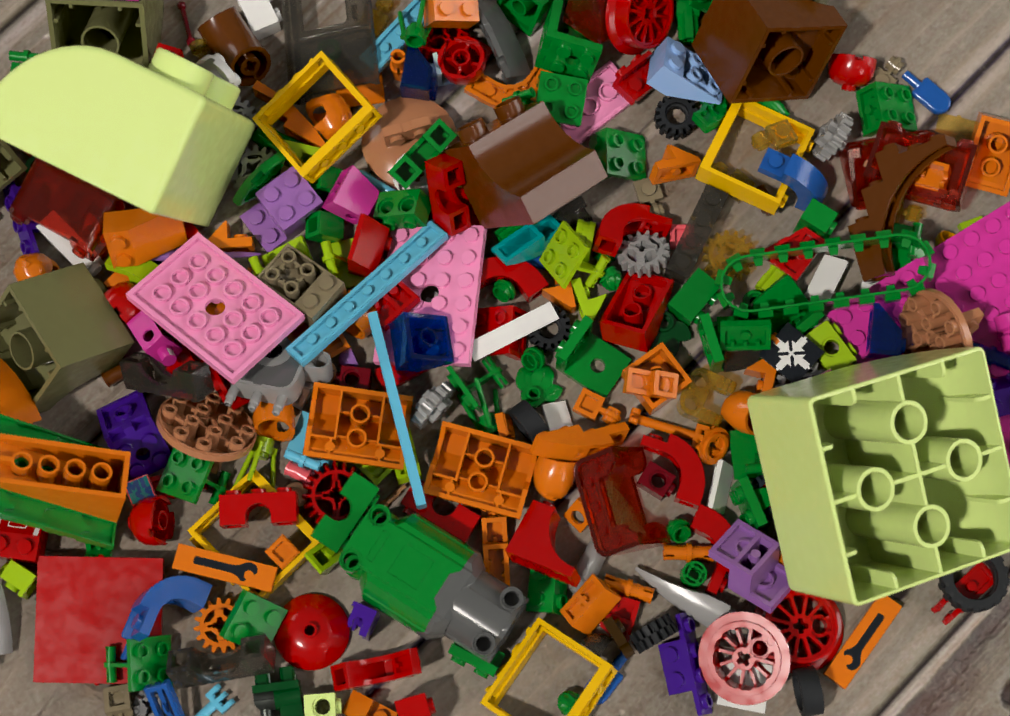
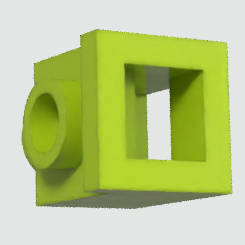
M12 559L1 567L0 577L6 581L4 586L15 593L18 592V596L28 600L37 587V574Z

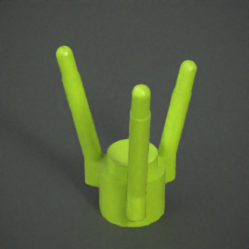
M257 436L254 447L249 452L233 487L244 477L252 458L253 461L247 477L248 481L252 480L258 461L268 460V457H270L271 485L275 487L278 449L273 448L275 444L273 439Z

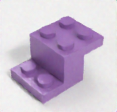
M292 166L257 191L255 195L259 203L239 217L263 249L269 253L304 231L306 228L305 218L322 207L324 203L306 179Z
M737 519L709 550L708 557L730 569L728 589L769 614L773 612L791 591L785 567L778 563L780 554L779 542L740 519Z

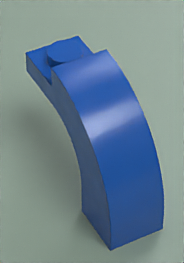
M768 147L758 172L789 186L798 198L794 206L795 208L805 211L813 198L823 204L829 188L823 174L811 163L794 153L789 157Z
M173 576L161 580L148 588L137 598L131 610L138 614L131 624L133 631L130 637L137 641L148 637L163 605H177L192 613L201 610L205 606L213 585L191 576Z

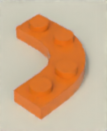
M534 67L523 81L507 85L483 74L476 82L466 85L464 93L494 108L502 102L503 98L513 95V92L517 90L522 92L532 87L537 96L538 87H536L540 72L550 71ZM536 97L531 98V100L536 102Z

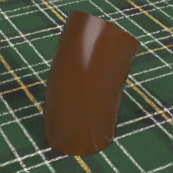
M235 6L213 16L197 29L213 55L215 53L221 54L232 71L240 77L241 86L254 85L257 80L261 81L269 72L271 66L270 54L255 37Z

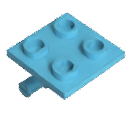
M302 410L295 427V435L289 442L283 457L298 463V467L303 468L305 466L317 472L319 469L322 473L324 472V463L328 464L329 469H333L332 463L334 460L303 455L309 413Z

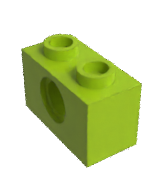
M828 320L805 335L824 351L818 361L825 370L831 368L832 371L853 365L857 361L855 355L858 353L850 342L846 344L840 338L843 333L834 322L830 324ZM829 342H834L838 345L839 350L835 354H828L824 349L825 345Z

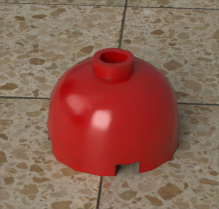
M454 37L453 41L443 44L438 53L437 62L442 74L449 82L456 85H469L476 82L486 69V56L483 47L472 37Z
M832 54L828 61V74L834 83L842 86L841 90L855 92L856 87L865 86L874 76L877 59L863 56L862 60L861 57H856L853 54Z
M127 281L115 284L104 293L110 305L119 312V316L126 324L141 311L127 300L126 293L135 286L134 283Z
M154 495L141 499L135 503L128 517V527L131 529L134 537L144 545H167L166 540L171 539L173 536L175 515L174 512H169L167 505H171V502L166 496Z

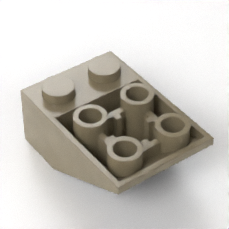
M288 243L257 276L264 284L301 311L305 316L303 323L309 327L347 294L343 281Z

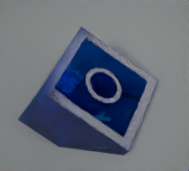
M408 46L400 83L401 97L436 101L438 94L437 77H434L432 66L418 48Z
M873 303L869 314L865 358L882 359L902 355V353H905L906 338L902 337V330L879 303Z
M402 312L389 324L396 370L420 372L454 362L447 316Z

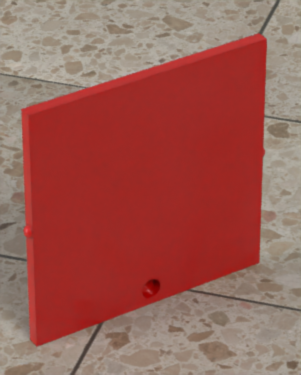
M102 554L98 555V557L38 556L33 682L91 683L95 686L100 684H128L127 667H117L118 682L106 683L107 673L106 668H104V662H106L105 646H117L116 660L119 662L126 661L120 658L127 643L126 639L121 636L137 598L145 590L164 580V558L104 557ZM163 606L156 617L149 637L162 635Z

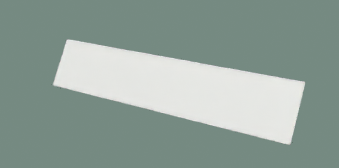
M551 302L475 339L472 353L474 362L558 320L559 317Z

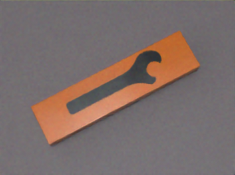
M180 543L178 544L172 568L175 570L272 593L278 572V567Z
M888 596L874 600L823 675L843 690L846 689L902 606Z

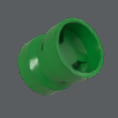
M698 561L687 563L680 572L682 584L690 589L701 586L707 578L706 567Z

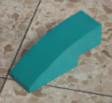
M548 215L535 225H524L492 247L491 251L506 266L534 259L543 254L560 223L553 216Z

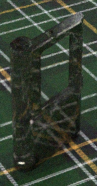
M281 0L288 82L291 81L295 73L301 71L309 63L311 58H314L322 51L332 59L355 86L369 83L380 84L372 0H345L347 16L345 22L309 31H304L301 0ZM329 69L294 104L305 105L313 99V95L340 90L346 87Z

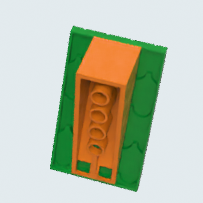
M0 414V519L39 528L45 532L76 539L75 541L113 550L117 521L126 499L131 452L106 449Z

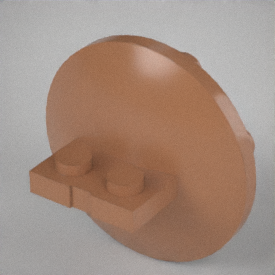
M416 96L399 97L384 103L377 109L382 117L362 136V151L365 161L373 174L386 184L395 187L393 178L388 174V171L439 118L455 133L456 127L449 114L437 103ZM456 136L445 149L457 143L458 137ZM424 172L415 179V182L420 181V177L424 176Z
M927 288L918 291L913 297H908L903 306L902 313L898 316L905 347L904 354L973 347L971 336L979 328V323L984 317L983 312L978 307L962 313L950 297L936 289Z
M197 392L175 393L174 396L161 404L156 418L157 428L161 436L171 446L191 457L213 461L214 464L210 472L214 474L220 471L223 462L240 459L253 449L257 433L255 432L253 420L243 410V406L233 410L231 406L226 407L220 402L223 401L216 392H209L207 394Z

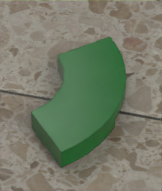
M723 93L722 101L719 105L700 102L702 107L693 113L692 120L705 134L715 130L722 123L726 115L727 99Z
M278 152L263 162L243 182L232 201L237 206H241L255 199V193L280 173L286 157L281 152Z

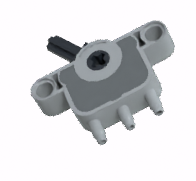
M286 337L234 385L229 382L230 388L226 394L224 404L231 406L237 396L250 399L248 406L250 411H255L260 401L274 404L272 414L279 416L284 406L297 401L306 381L328 383L332 380L334 373L331 357L327 352L321 351L305 367H302L287 353L285 348L291 344V341Z

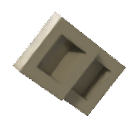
M128 684L103 688L104 708L107 716H134L131 692H128Z

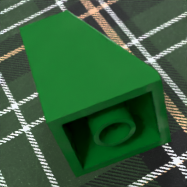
M497 0V4L507 20L531 37L546 20L553 0Z

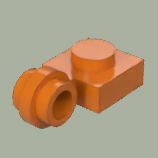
M583 387L572 409L573 412L594 422L599 414L603 416L601 420L607 424H616L621 420V412L612 406H608L607 409L603 408L606 401L605 397Z

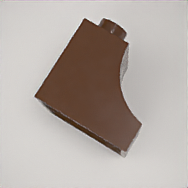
M713 0L701 20V26L692 43V47L729 104L808 99L848 25L834 6L811 0Z
M520 95L496 105L493 110L497 119L486 125L483 118H478L459 127L456 133L460 141L444 150L446 154L462 160L465 184L461 186L480 225L485 229L533 225L608 177L596 150L584 147L569 137L554 120L544 101L524 105Z

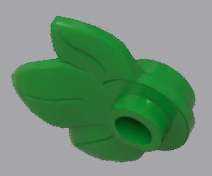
M543 366L542 369L534 370L533 373L525 367H521L518 370L516 386L521 391V401L526 400L533 408H537L544 402H554L559 399L563 388L553 384L554 372L550 366ZM534 393L537 397H531L529 394Z

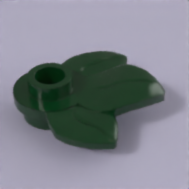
M665 311L662 320H665L668 326L665 328L660 326L649 351L663 342L675 357L679 350V341L691 340V333L685 323L676 321L671 313Z

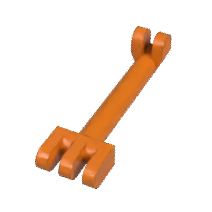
M632 407L628 419L630 424L642 425L692 440L690 446L694 450H697L696 445L700 442L699 437L704 436L702 432L705 429H711L709 426L697 423L695 431L640 415L642 410Z

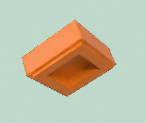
M504 412L496 413L495 419L499 436L515 439L513 422L510 415Z
M284 534L265 551L282 570L301 553Z

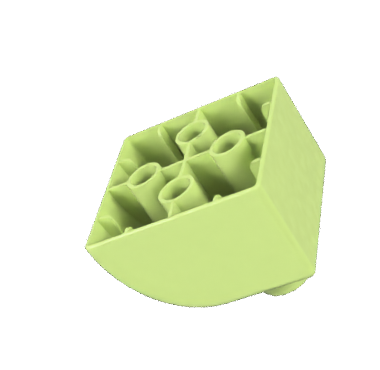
M82 45L59 47L35 55L21 63L0 81L1 140L151 214L204 227H209L255 130V124L252 120L232 110L241 92L239 87L161 47L156 49L148 69L103 48Z
M981 347L939 349L868 361L753 394L748 398V410L787 581L791 590L860 606L1010 552V467L986 355Z

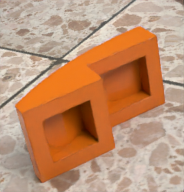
M627 367L625 368L622 393L676 399L679 374L661 370L648 371Z

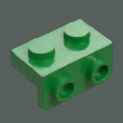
M530 569L527 595L529 601L526 605V611L562 615L560 610L568 602V584Z
M455 642L454 644L452 643L448 653L453 655L452 661L463 667L466 663L474 666L473 672L485 679L489 675L495 677L505 657V654L498 650L489 664Z

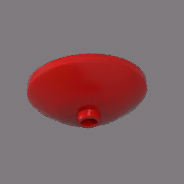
M304 594L292 599L284 606L288 612L274 636V642L278 652L285 661L296 668L313 671L332 665L343 655L349 642L350 627H348L346 613L337 602L321 594ZM308 626H313L315 629L312 635H307L305 632Z

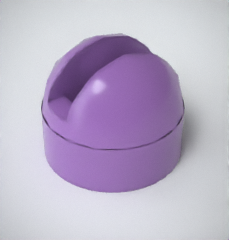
M352 348L340 354V365L359 366Z

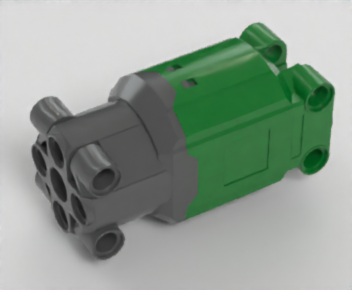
M376 504L369 509L362 522L352 533L349 542L339 557V563L343 570L352 579L359 580L361 595L364 601L422 638L430 640L447 637L489 664L500 647L508 639L517 623L516 621L529 601L518 588L510 587L486 572L481 553L417 513L398 518L382 504ZM358 561V564L355 567L351 568V565L354 562Z

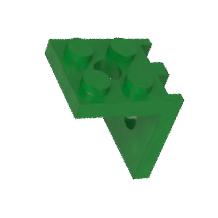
M553 0L543 25L534 67L556 74L587 79L589 83L602 53L603 45L558 32L557 29L564 0ZM569 56H575L578 59H572Z
M709 313L699 315L696 331L697 334L699 333L703 353L707 358L711 375L762 359L759 356L762 350L721 351L717 322H712Z
M585 315L581 321L577 319L569 331L571 332L567 341L563 339L555 351L557 352L555 358H557L555 369L582 387L607 398L620 379L622 370L629 366L632 359L591 333L594 320ZM601 361L605 369L600 373H596L591 369V363Z

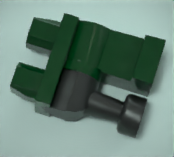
M294 666L279 668L281 682L275 683L271 682L270 669L255 671V685L252 686L254 704L260 710L261 716H273V710H280L281 716H305L301 680L297 679Z

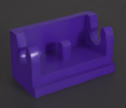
M353 601V610L347 622L348 627H351L352 631H355L357 626L360 627L359 635L369 641L381 615L378 611Z

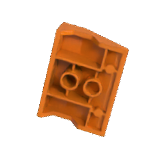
M314 382L303 455L403 470L404 457L387 392ZM398 394L408 430L414 396Z
M442 421L438 443L429 466L423 492L427 495L520 520L538 456L531 454L529 451L531 444Z

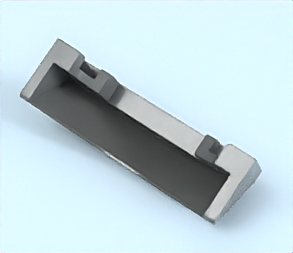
M478 0L480 18L478 25L496 58L497 66L500 67L503 73L501 77L504 84H515L524 80L531 71L506 16L495 0Z

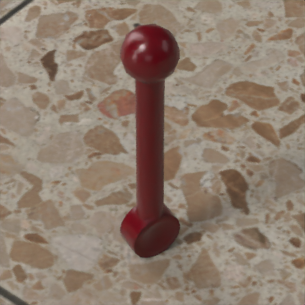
M180 1L177 4V8L181 11L188 37L186 43L190 48L196 46V40L191 34L185 11L186 3Z

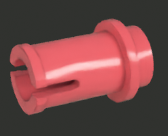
M291 460L284 470V475L302 482V485H312L313 482L307 479L308 475H312L314 478L317 477L313 469L298 467V464Z

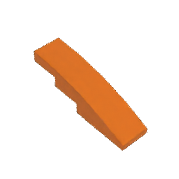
M258 80L252 87L255 97L266 103L276 93V91ZM292 105L278 119L285 123L283 127L286 135L310 146L321 148L325 144L320 134L313 128L314 126L295 106Z
M481 509L483 559L486 572L510 586L509 557L505 552L508 546L507 518L504 515Z

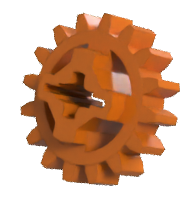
M219 597L215 605L211 601H207L208 609L202 608L200 610L202 616L194 618V620L200 622L199 626L193 628L194 631L201 633L196 639L198 641L205 640L203 644L205 649L212 645L213 653H217L219 648H221L224 654H227L228 647L234 651L237 650L235 643L222 638L219 635L221 630L214 628L221 623V620L226 622L228 618L226 609L232 611L234 605L232 606V599L227 598L226 602L223 603ZM214 612V617L210 622H206L210 614ZM207 633L216 634L218 642L211 640Z

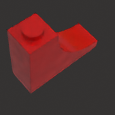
M533 500L505 552L512 562L577 588L581 580L577 570L565 563L557 555L555 536L561 518L556 511V507L547 501L541 503Z

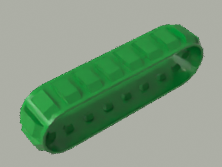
M891 229L876 231L874 237L866 238L865 233L850 235L847 241H841L840 237L827 238L824 240V244L815 245V240L799 242L798 248L791 249L789 244L774 246L775 251L765 252L764 248L750 249L749 255L741 256L738 252L726 259L727 266L724 270L718 269L714 284L720 288L721 292L716 297L724 310L730 308L734 312L733 317L742 320H749L750 316H758L759 320L774 319V313L783 312L784 317L798 316L799 310L808 309L809 314L824 312L825 306L832 305L834 310L849 309L850 303L858 302L859 307L875 304L876 299H883L884 304L899 302L901 296L908 295V297H913L918 291L925 289L924 281H932L937 264L931 262V257L935 252L927 240L922 242L916 237L917 232L902 229L901 233L892 234ZM901 242V247L908 249L910 245L916 247L917 250L914 252L918 259L923 257L925 266H919L917 272L924 276L923 279L918 283L914 279L907 281L908 288L896 290L894 285H887L886 291L870 293L869 288L861 289V295L845 297L844 292H837L835 298L820 300L819 296L815 295L810 296V302L795 304L793 299H786L785 305L769 307L768 302L760 303V309L753 310L748 309V304L741 302L739 307L731 303L735 299L733 293H724V285H731L733 279L728 274L733 269L736 272L743 269L742 264L754 262L756 267L763 266L764 260L779 259L780 263L788 262V257L804 255L806 260L813 259V253L829 251L830 256L838 255V250L854 248L855 252H862L864 246L877 244L880 245L881 249L889 248V243Z

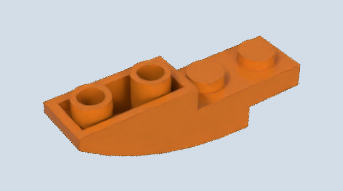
M626 422L610 423L605 427L590 428L586 431H583L579 424L563 426L557 430L543 431L537 434L529 451L533 455L564 461H587L605 458L611 447L623 444L630 428Z

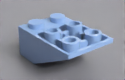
M669 36L652 52L646 84L665 96L718 105L721 103L722 91L697 53L690 51L682 43L673 40Z

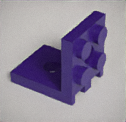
M141 388L96 410L104 439L109 448L131 452L128 473L129 481L145 474L150 475L166 467L172 451L157 428L146 396ZM140 448L149 449L147 454L143 456L136 455V451Z

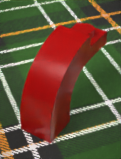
M628 203L616 206L603 217L593 239L592 251L615 257L623 242V236L636 234V231L643 235L646 230H649L650 235L657 232L659 233V238H666L672 226V218L650 213V205Z
M497 256L483 260L480 290L489 284L495 283L498 279L508 280L519 290L529 304L542 295V289L549 287L543 275L526 261L506 266Z
M649 433L648 436L643 435L639 448L667 458L678 471L679 485L673 502L697 510L705 489L704 469L697 453L687 442L671 433L667 442L662 441L663 438L656 434Z
M700 504L690 524L692 532L706 538L712 545L731 527L722 515ZM716 562L715 570L705 593L715 596L718 591L722 593L728 581L724 576H729L730 569Z
M417 647L383 656L348 661L330 666L334 692L397 681L422 673Z

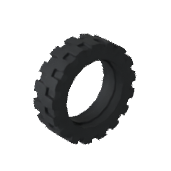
M997 556L983 561L989 566L994 582L992 590L987 596L981 599L964 597L954 584L953 573L939 577L940 583H938V587L944 594L942 596L946 601L949 600L952 603L951 606L967 613H979L993 608L1006 596L1008 591L1006 589L1010 584V578L1007 576L1009 570L1003 564L1004 559L1001 556Z

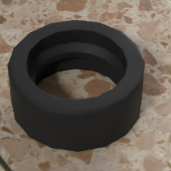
M522 400L508 411L516 427L531 445L537 434L543 431H550L537 411L526 400Z
M808 666L793 669V690L801 716L823 714L825 709L824 697L816 668Z

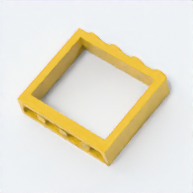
M320 51L314 58L309 60V63L301 71L295 73L291 81L282 89H279L274 97L266 105L262 106L261 110L252 119L298 173L313 184L382 115L332 59ZM330 69L363 107L304 163L272 125Z
M756 102L731 103L698 169L695 179L775 215L778 207L783 209L789 197L785 194L787 188L792 190L789 186L781 183L774 197L712 168V165L737 115L799 143L800 146L796 155L805 160L807 158L802 156L804 152L810 153L814 145V141L811 138L815 129Z
M255 470L251 481L247 480L248 472L231 489L240 490L241 494H245L256 484L260 489H266V492H277L257 470ZM219 501L187 530L192 535L189 540L195 547H203L205 550L217 553L220 552L202 533L219 518ZM300 514L299 525L296 526L311 543L276 576L272 593L307 560L304 554L320 544L319 541L310 536L314 529ZM239 585L242 589L248 590L265 599H267L272 594L265 591H260L258 593L253 588Z
M538 617L531 628L528 626L526 636L522 642L516 644L513 648L511 658L507 664L500 667L496 675L497 678L492 686H488L485 689L486 694L480 703L497 716H512L501 709L498 704L546 634L598 668L567 716H589L618 671L613 665Z

